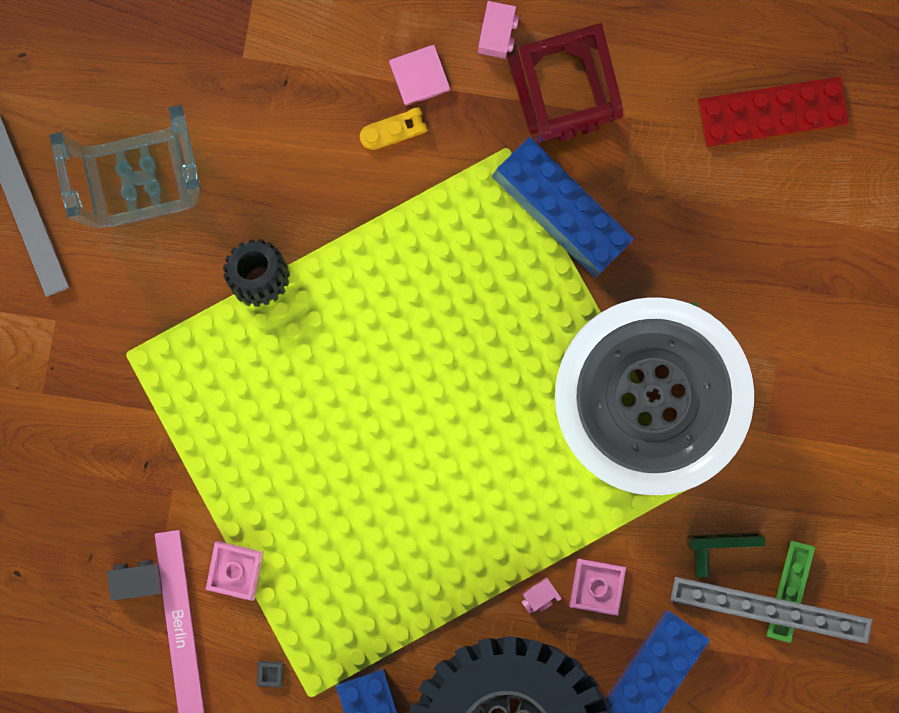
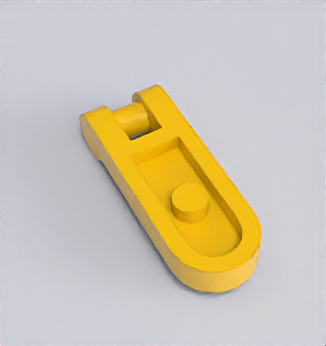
M420 107L365 126L361 130L360 141L366 149L375 150L423 134L428 129L426 123L422 122L421 116L423 114ZM412 120L414 127L407 129L405 122Z

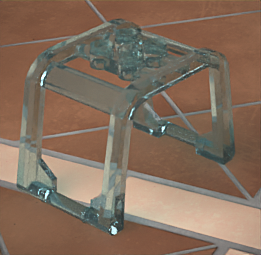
M178 105L168 108L170 127L167 129L105 144L84 146L72 140L63 132L49 135L67 219L92 228H107L183 211L197 205L201 186L183 106ZM167 141L180 199L161 204L159 196L161 185L156 180L154 171L156 169V162L150 155L149 145ZM139 148L141 155L139 166L143 170L142 172H133L131 165L127 162L125 151ZM115 153L117 159L115 171L121 179L122 188L120 192L121 196L126 200L128 212L108 216L96 157ZM71 155L83 159L94 213L83 208L77 191H71L65 160L71 159ZM144 184L145 191L150 195L152 206L137 209L136 198L138 192L133 185L141 186Z

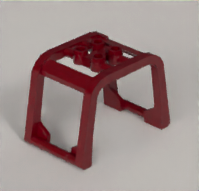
M602 23L517 47L518 54L507 56V62L531 138L536 143L557 137L559 142L576 137L575 132L582 131V135L600 130L599 125L623 118L622 100ZM590 48L597 50L610 100L609 103H606ZM565 51L566 54L581 58L596 106L548 120L535 66L543 56ZM524 74H525V78H526V81H527L528 89H529V92H530L531 100H530V97H529V94H528V90H527V87H526V84H525V80H524V77H523Z

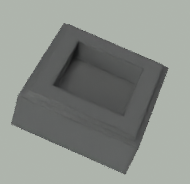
M258 661L257 686L282 688L284 662Z

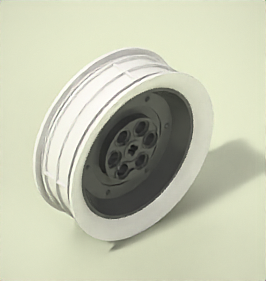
M641 298L608 308L591 319L578 332L567 348L559 368L555 402L557 417L564 438L578 460L590 472L621 490L643 495H666L685 491L700 485L716 475L730 462L742 445L749 430L754 407V386L750 366L742 348L731 332L715 317L694 305L679 300ZM661 364L666 365L669 370L668 375L662 379L655 376V368ZM634 369H640L644 373V378L640 383H634L630 380V373ZM675 384H682L685 388L684 394L679 398L673 397L671 394V388ZM654 388L658 389L659 399H654L653 402L648 401L650 397L646 396L647 391L652 392ZM625 393L635 395L636 401L632 406H624L622 404L621 398ZM668 407L676 410V417L672 421H666L662 415L663 411ZM648 412L651 414L652 420L648 425L639 424L638 416L640 413Z

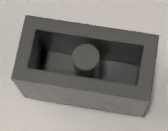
M153 560L139 561L138 567L132 568L128 567V563L113 565L114 570L107 571L111 601L162 593L159 564H153Z

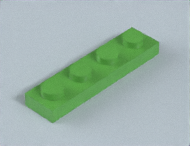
M790 541L776 595L777 599L801 604L815 547ZM769 623L766 636L791 643L794 628Z

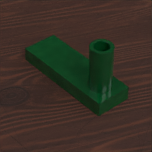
M761 533L687 536L689 548L694 549L695 577L710 576L709 549L765 547V536Z

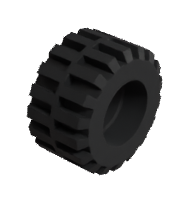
M254 239L248 240V244L242 242L239 244L240 247L238 249L233 248L231 250L232 255H227L225 259L227 264L223 265L225 272L223 275L236 298L248 306L253 303L254 307H260V303H263L265 306L269 305V301L272 299L274 302L278 300V295H283L286 291L284 286L289 285L288 277H290L288 266L278 248L274 247L269 241L265 243L261 239L258 242H255ZM261 266L267 267L261 277L253 280L246 279L253 269Z

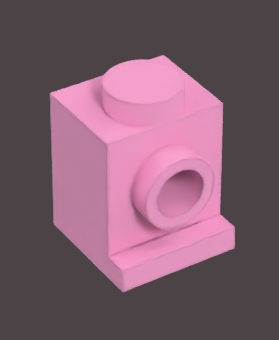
M548 578L543 579L522 594L525 598L522 604L529 614L538 609L540 612H543L553 604L550 601L553 598L556 601L562 599Z

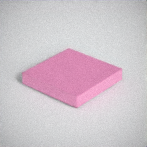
M434 45L389 60L405 107L450 91Z
M215 541L206 590L246 600H255L264 551Z
M577 559L569 607L618 616L626 567Z

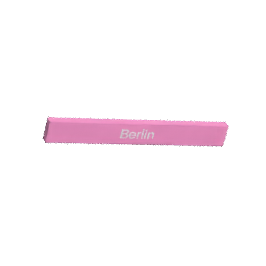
M180 530L156 533L155 541L178 713H205Z

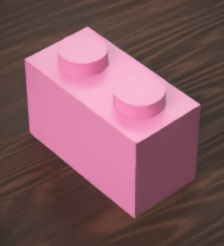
M491 1L487 2L478 46L479 54L506 59L507 51L512 52L515 38L510 37L512 29H517L519 15L515 14L516 6Z

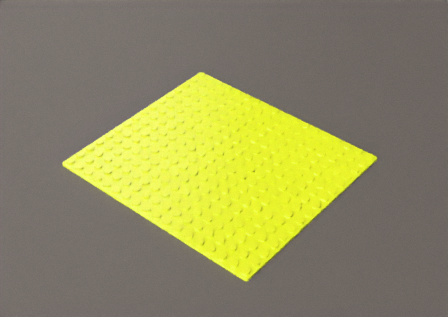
M508 148L502 149L287 265L290 272V277H288L289 285L284 286L286 291L283 295L279 294V299L275 302L272 299L269 301L270 304L266 306L263 303H260V307H254L253 303L248 306L243 301L240 302L233 294L127 352L126 356L225 542L264 551L255 598L303 688L310 697L316 696L684 492L666 495H643L621 490L590 472L578 460L566 442L560 428L555 402L559 368L565 352L574 337L591 319L601 312L567 251L492 178L495 170L512 154ZM633 370L630 373V380L634 383H640ZM625 393L621 398L624 406H632L636 401L635 395L632 393ZM642 412L638 416V422L641 425H648L652 420V416L648 412Z

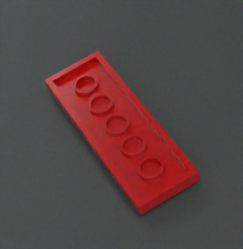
M841 76L698 100L706 147L849 124Z

